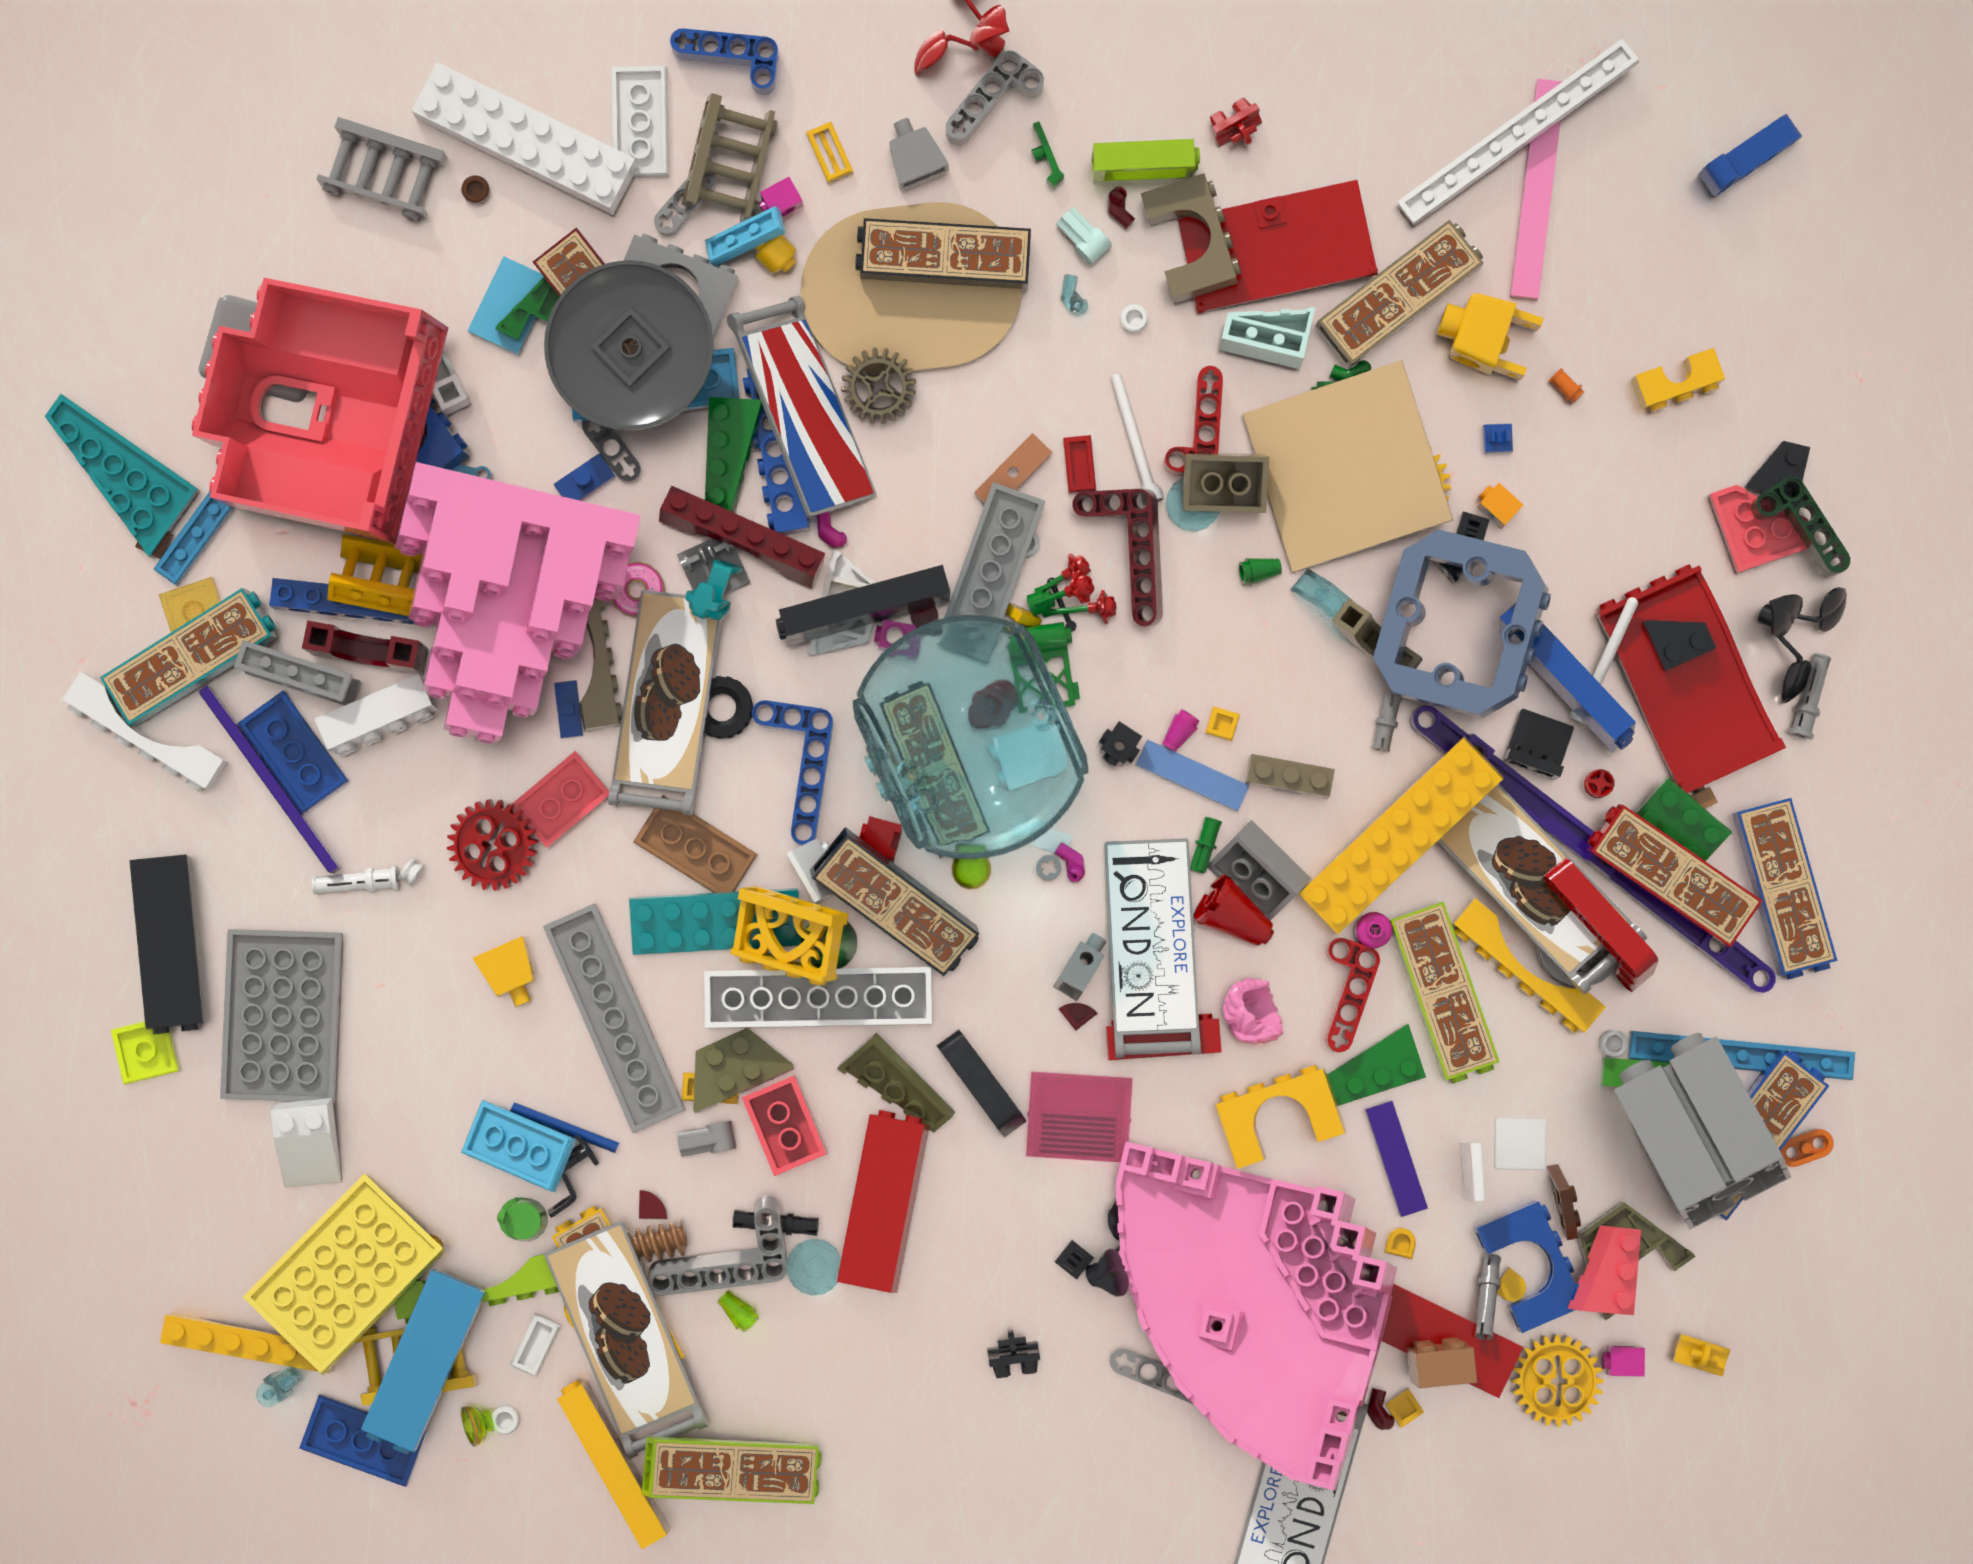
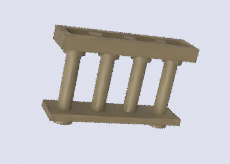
M711 93L706 98L681 205L692 208L697 204V201L701 202L702 199L742 210L740 221L743 222L751 216H755L758 208V200H755L769 137L774 136L777 128V120H774L776 111H768L763 120L725 109L724 105H721L722 96ZM723 119L761 130L758 145L755 146L718 135V132L714 131L716 121L720 122ZM717 146L755 157L751 173L711 162L712 159L708 158L710 147L714 148ZM712 173L747 183L745 200L705 189V185H701L703 175Z

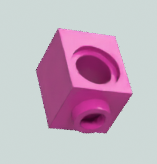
M790 177L760 192L762 200L758 203L763 212L776 206L780 209L783 218L803 207V200Z
M883 619L882 626H876L874 642L879 643V650L912 656L917 627L912 624ZM890 631H900L903 635L901 642L898 644L888 642L886 637Z
M1606 1345V1352H1602V1369H1606V1374L1610 1376L1645 1377V1348L1641 1346Z

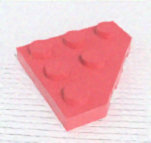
M1734 485L1708 495L1736 573L1807 550L1806 545L1784 511L1767 520H1760L1752 514L1751 504L1757 496L1746 491L1747 489ZM1762 499L1760 502L1761 509L1765 512H1771V502ZM1799 515L1802 520L1808 521L1807 518Z

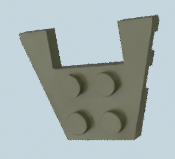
M1625 1202L1620 1203L1578 1233V1240L1586 1266L1589 1262L1587 1257L1600 1225L1640 1229L1639 1260L1657 1248L1671 1269L1676 1271L1696 1257L1690 1250L1679 1244ZM1601 1313L1604 1320H1607L1613 1315H1615L1611 1313Z

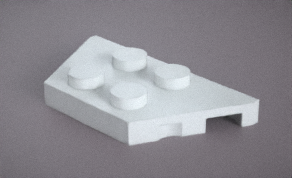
M833 549L822 597L876 582L846 559L838 550ZM873 623L811 640L808 655L813 656L869 643Z

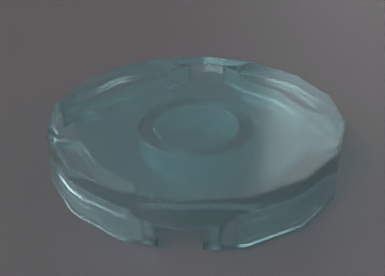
M1181 478L1172 485L1167 494L1165 506L1168 517L1174 525L1185 531L1197 532L1204 530L1215 522L1220 512L1183 511L1184 478Z
M817 1238L805 1240L796 1245L789 1254L787 1261L788 1278L792 1285L802 1293L812 1296L825 1294L838 1283L837 1277L841 1256L837 1248L828 1241Z

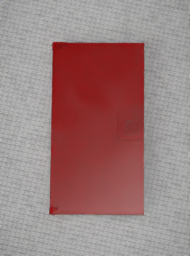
M1358 180L1221 209L1225 222L1220 223L1223 233L1229 232L1233 248L1228 249L1231 259L1237 258L1241 274L1236 275L1238 284L1194 298L1196 310L1199 314L1378 275ZM1188 216L1178 219L1187 264L1201 258L1207 251L1211 240L1209 228L1199 219Z

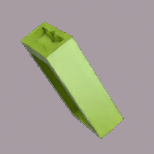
M1194 139L1093 143L1091 155L1093 183L1187 179L1193 177L1194 170H1198L1200 148L1194 147Z

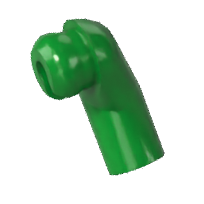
M1365 360L1359 361L1358 365L1350 369L1334 364L1329 377L1341 381L1370 371L1372 367Z

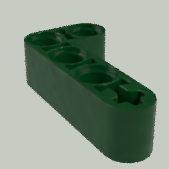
M1788 477L1753 500L1751 504L1752 514L1760 520L1770 519L1784 511L1824 574L1836 576L1849 567L1851 559L1849 553L1799 478ZM1785 485L1794 487L1796 491L1794 498L1785 495ZM1762 499L1771 502V512H1765L1761 509L1760 502ZM1800 508H1805L1810 512V521H1804L1800 518ZM1815 532H1821L1825 535L1826 542L1824 545H1819L1815 542ZM1830 546L1833 548L1831 551L1827 552L1826 554H1823V552H1822V551L1826 550L1827 548H1829ZM1838 558L1840 562L1832 566L1830 562Z

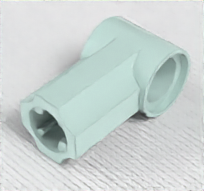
M1074 207L1068 210L1056 223L1058 228L1076 245L1075 248L1078 253L1091 265L1112 246L1104 233L1096 227L1093 228Z

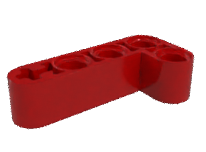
M1215 366L1202 368L1197 377L1192 447H1173L1165 455L1164 468L1171 475L1184 476V465L1176 468L1170 464L1169 458L1172 455H1180L1185 464V454H1215L1219 451L1223 375L1220 369ZM1207 375H1212V380H1217L1213 382L1211 393H1206L1207 381L1204 379H1206ZM1203 402H1211L1215 406V412L1205 414L1202 412L1200 405ZM1202 429H1208L1213 433L1214 438L1209 442L1202 441L1199 437V432Z
M1346 938L1334 939L1326 947V955L1331 962L1349 968L1325 1035L1327 1048L1337 1053L1348 1050L1352 1045L1380 964V956L1375 949ZM1336 943L1344 944L1347 949V954L1343 959L1333 955L1332 949ZM1363 952H1367L1373 957V964L1370 968L1362 967L1359 962V957ZM1353 979H1359L1364 983V990L1360 995H1356L1350 990V983ZM1345 1005L1353 1007L1355 1011V1017L1351 1021H1345L1341 1017V1009ZM1336 1022L1342 1026H1351L1350 1031L1347 1029L1343 1031L1342 1039L1346 1041L1345 1044H1340L1338 1048L1335 1047V1041L1332 1040V1036L1338 1035L1341 1027H1335Z

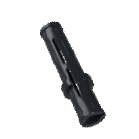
M734 1210L732 1227L755 1230L754 1212ZM761 1213L764 1216L772 1215L771 1213ZM794 1213L781 1215L783 1232L786 1235L792 1236V1233L818 1235L819 1218L794 1216Z

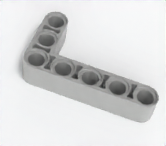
M765 1195L757 1199L754 1204V1223L758 1248L655 1261L649 1268L648 1281L653 1294L665 1296L782 1280L787 1273V1256L778 1201L772 1196ZM767 1210L773 1212V1214L764 1216L761 1212ZM768 1236H773L777 1239L774 1241H767L764 1238ZM770 1262L780 1263V1265L775 1267L770 1266L768 1264ZM743 1265H749L752 1268L749 1270H743L740 1267ZM717 1268L722 1269L723 1272L714 1273L712 1270ZM692 1272L696 1275L692 1277H687L684 1275V1273ZM661 1275L667 1277V1279L658 1280L655 1277Z

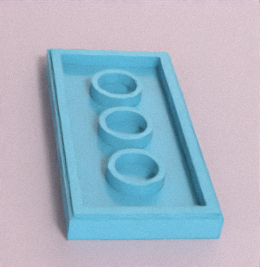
M482 1100L461 1153L555 1193L576 1139Z

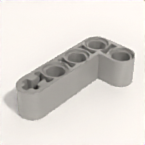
M1012 50L1004 51L946 123V137L948 141L959 146L965 144L1011 87L1027 98L1038 97L1043 91V73L1019 53ZM1006 61H1013L1017 64V68L1013 71H1007L1002 65ZM1030 77L1038 80L1039 85L1035 88H1028L1024 81ZM990 82H995L1000 86V89L997 92L991 93L985 89V86ZM978 103L983 107V110L979 114H972L969 112L968 107L971 104ZM964 117L967 121L963 125V134L961 132H958L956 135L953 134V127L958 129L963 124Z

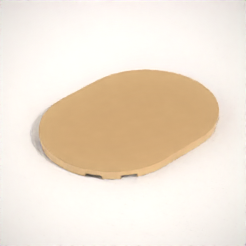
M933 202L872 209L853 214L826 231L815 244L807 258L801 280V298L805 304L804 315L814 337L828 354L840 363L851 365L854 368L857 365L853 362L852 358L856 356L862 362L864 359L861 352L864 350L868 352L869 357H873L872 349L874 347L878 349V356H882L884 348H888L889 353L887 357L891 359L893 354L898 352L897 363L907 359L908 363L903 367L904 371L909 368H913L914 372L937 370L971 363L983 357V355L992 350L1005 338L1020 309L1022 289L861 279L860 271L855 270L856 254L862 253V243H857L858 226H863L864 218L997 226L982 213L963 205ZM872 363L865 366L862 371L877 375L881 373L886 364ZM893 368V370H892V372L890 373V375L898 374V373H897V371Z

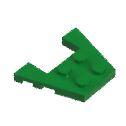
M543 277L511 312L497 324L495 330L518 341L530 315L548 322L550 313L559 298L558 294Z

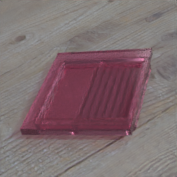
M1031 1072L1029 1111L1027 1113L1026 1156L1121 1162L1125 1142H1129L1133 1078Z

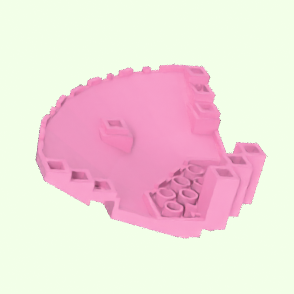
M1125 1142L1116 1179V1203L1119 1217L1117 1226L1120 1240L1119 1255L1129 1278V1290L1137 1308L1136 1312L1140 1325L1151 1340L1153 1348L1163 1365L1168 1369L1175 1381L1176 1387L1230 1443L1248 1452V1454L1271 1466L1291 1480L1336 1490L1353 1439L1359 1406L1363 1407L1386 1327L1397 1267L1388 1262L1371 1258L1376 1233L1366 1227L1350 1224L1355 1198L1344 1192L1319 1186L1313 1189L1222 1167L1217 1164L1157 1150L1152 1147ZM1200 1170L1201 1177L1194 1180L1192 1177L1193 1172ZM1216 1321L1222 1323V1329L1218 1332L1213 1329ZM1341 1411L1347 1414V1419L1344 1422H1339L1337 1419V1415Z

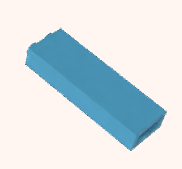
M436 1269L431 1270L362 1425L361 1430L367 1432L366 1437L380 1443L383 1439L393 1443V1449L404 1454L417 1450L486 1291Z

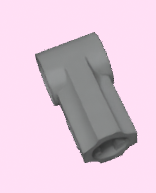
M731 1121L706 1125L707 1128L677 1133L681 1157L710 1151L711 1153L736 1149Z

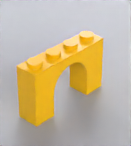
M1317 1065L1301 1069L1302 1075L1291 1078L1290 1073L1274 1078L1275 1084L1264 1087L1263 1082L1247 1087L1249 1093L1240 1096L1237 1095L1236 1091L1220 1096L1222 1102L1215 1105L1237 1169L1266 1159L1256 1128V1116L1261 1105L1272 1097L1287 1096L1300 1102L1309 1115L1317 1142L1346 1133L1325 1067L1318 1069Z

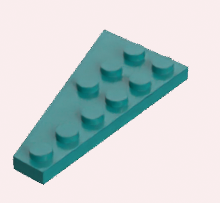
M60 394L46 413L45 418L76 457V460L90 476L93 483L127 526L148 557L151 558L155 549L173 528L199 489Z

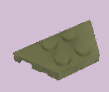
M745 1028L696 1050L693 1111L696 1114L792 1071L794 1066L750 1029Z

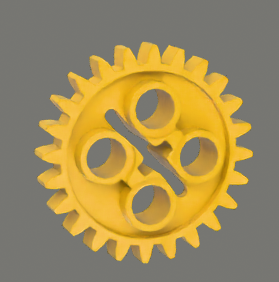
M1554 1334L1553 1342H1550L1549 1338L1544 1335L1542 1345L1533 1340L1534 1349L1532 1351L1526 1347L1523 1348L1527 1356L1525 1358L1519 1357L1518 1361L1521 1363V1367L1513 1368V1371L1519 1375L1516 1378H1512L1511 1382L1518 1384L1519 1387L1514 1389L1512 1393L1522 1396L1516 1403L1518 1405L1527 1404L1524 1410L1526 1415L1533 1411L1535 1412L1533 1416L1534 1421H1539L1543 1416L1544 1425L1549 1426L1552 1419H1554L1555 1426L1560 1428L1562 1420H1565L1568 1426H1572V1417L1581 1422L1583 1421L1581 1412L1584 1411L1591 1415L1592 1412L1588 1405L1590 1403L1594 1405L1599 1404L1593 1397L1594 1394H1603V1391L1596 1388V1384L1604 1382V1379L1596 1377V1374L1603 1369L1593 1366L1598 1357L1592 1356L1588 1358L1591 1350L1590 1347L1580 1350L1582 1341L1576 1340L1571 1345L1570 1336L1566 1335L1563 1342H1561L1559 1335ZM1556 1355L1559 1356L1558 1375L1564 1378L1563 1383L1558 1384L1559 1406L1555 1405L1557 1387L1551 1383V1379L1556 1378ZM1541 1359H1547L1550 1364V1368L1545 1374H1539L1536 1369V1365ZM1569 1359H1575L1578 1363V1369L1573 1374H1568L1564 1368L1565 1363ZM1546 1387L1550 1391V1398L1546 1402L1541 1403L1537 1400L1536 1395L1539 1389ZM1575 1387L1578 1390V1398L1574 1402L1569 1403L1565 1399V1392L1567 1389Z

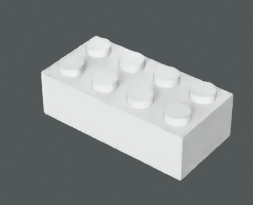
M417 674L315 718L314 720L327 750L334 754L345 756L356 751L355 746L366 742L367 745H371L382 740V734L390 731L396 734L408 728L407 724L412 721L418 720L421 723L433 718V712L439 709L434 697L429 696L427 691H422L425 678Z

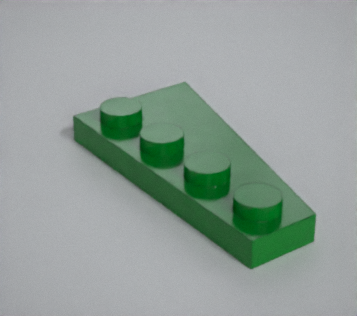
M709 397L705 500L726 510H735L744 478V468L746 461H749L751 443L758 429L760 411L763 409L760 399Z

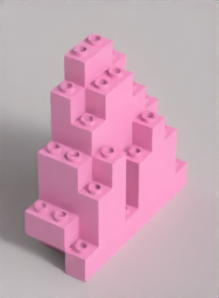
M416 462L407 502L400 521L395 548L400 549V552L404 555H422L408 619L414 620V624L422 627H431V624L436 625L422 691H427L428 695L434 698L444 699L445 696L450 697L444 730H448L449 734L455 737L465 738L466 735L477 737L479 742L494 744V741L499 742L502 737L508 710H511L512 714L518 717L527 718L529 715L534 716L538 708L543 679L548 670L551 652H554L553 655L561 659H570V656L575 657L583 643L588 614L593 606L594 597L602 601L616 600L622 590L630 553L635 545L641 515Z

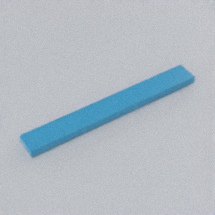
M1630 1031L1628 1059L1670 1063L1669 1060L1675 1058L1671 1047L1687 1036ZM1719 1039L1735 1069L1764 1072L1779 1051L1788 1053L1791 1050L1803 1059L1801 1064L1808 1070L1813 1067L1826 1078L1853 1080L1855 1052Z

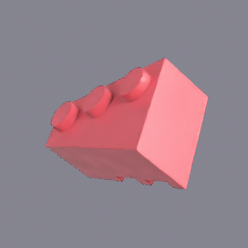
M1600 1225L1587 1257L1589 1262L1584 1274L1580 1275L1577 1283L1579 1287L1574 1300H1570L1568 1309L1634 1315L1641 1239L1640 1229Z

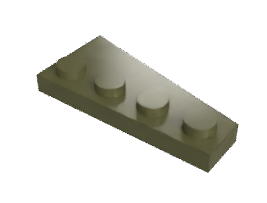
M877 1033L840 1063L837 1068L844 1074L848 1072L858 1079L857 1083L865 1088L869 1086L882 1095L881 1098L889 1104L892 1102L903 1108V1113L906 1115L923 1118L922 1124L930 1125L929 1130L933 1133L955 1114V1111Z

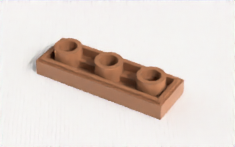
M1032 433L974 494L985 504L993 482L1017 490L1052 454V451ZM1009 470H1017L1018 476L1015 478L1008 475Z

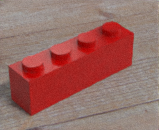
M1198 1014L1201 1054L1221 1053L1219 1019H1212V1014ZM1111 1021V1026L1105 1027L1108 1061L1192 1055L1191 1052L1135 1054L1124 1055V1058H1115L1114 1021ZM1191 1033L1123 1036L1124 1044L1191 1041Z

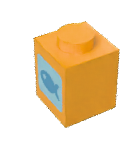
M1498 483L1494 488L1488 485L1478 496L1482 501L1477 507L1502 529L1524 504Z

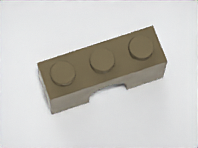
M1251 754L1249 756L1245 784L1269 789H1285L1302 795L1328 799L1331 793L1335 769Z

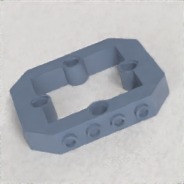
M1438 529L1404 549L1373 659L1395 695L1484 718L1516 700L1520 691L1524 692L1528 680L1525 671L1527 664L1531 665L1533 663L1536 651L1535 648H1532L1535 637L1539 638L1541 635L1543 621H1540L1543 610H1547L1549 607L1551 594L1548 593V587L1526 551ZM1430 560L1463 568L1464 575L1476 586L1488 585L1494 576L1522 583L1511 623L1502 631L1504 648L1492 688L1465 682L1462 672L1451 663L1439 664L1432 673L1400 665L1410 628L1419 625L1425 618L1426 610L1419 601ZM1478 564H1484L1485 572L1481 576H1473V568ZM1414 604L1416 606L1415 613L1410 617H1404V608L1407 605ZM1516 632H1523V642L1518 645L1512 644V635ZM1447 672H1453L1454 681L1449 685H1443L1441 682L1443 675Z

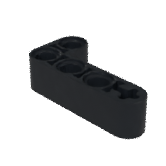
M959 1029L937 1045V1048L1004 1138L1027 1122Z

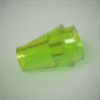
M727 1291L717 1302L723 1308L735 1329H740L743 1333L750 1329L759 1319L754 1307L733 1295L730 1291Z

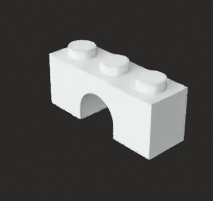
M443 349L433 393L442 411L447 416L470 405L471 402L445 349Z

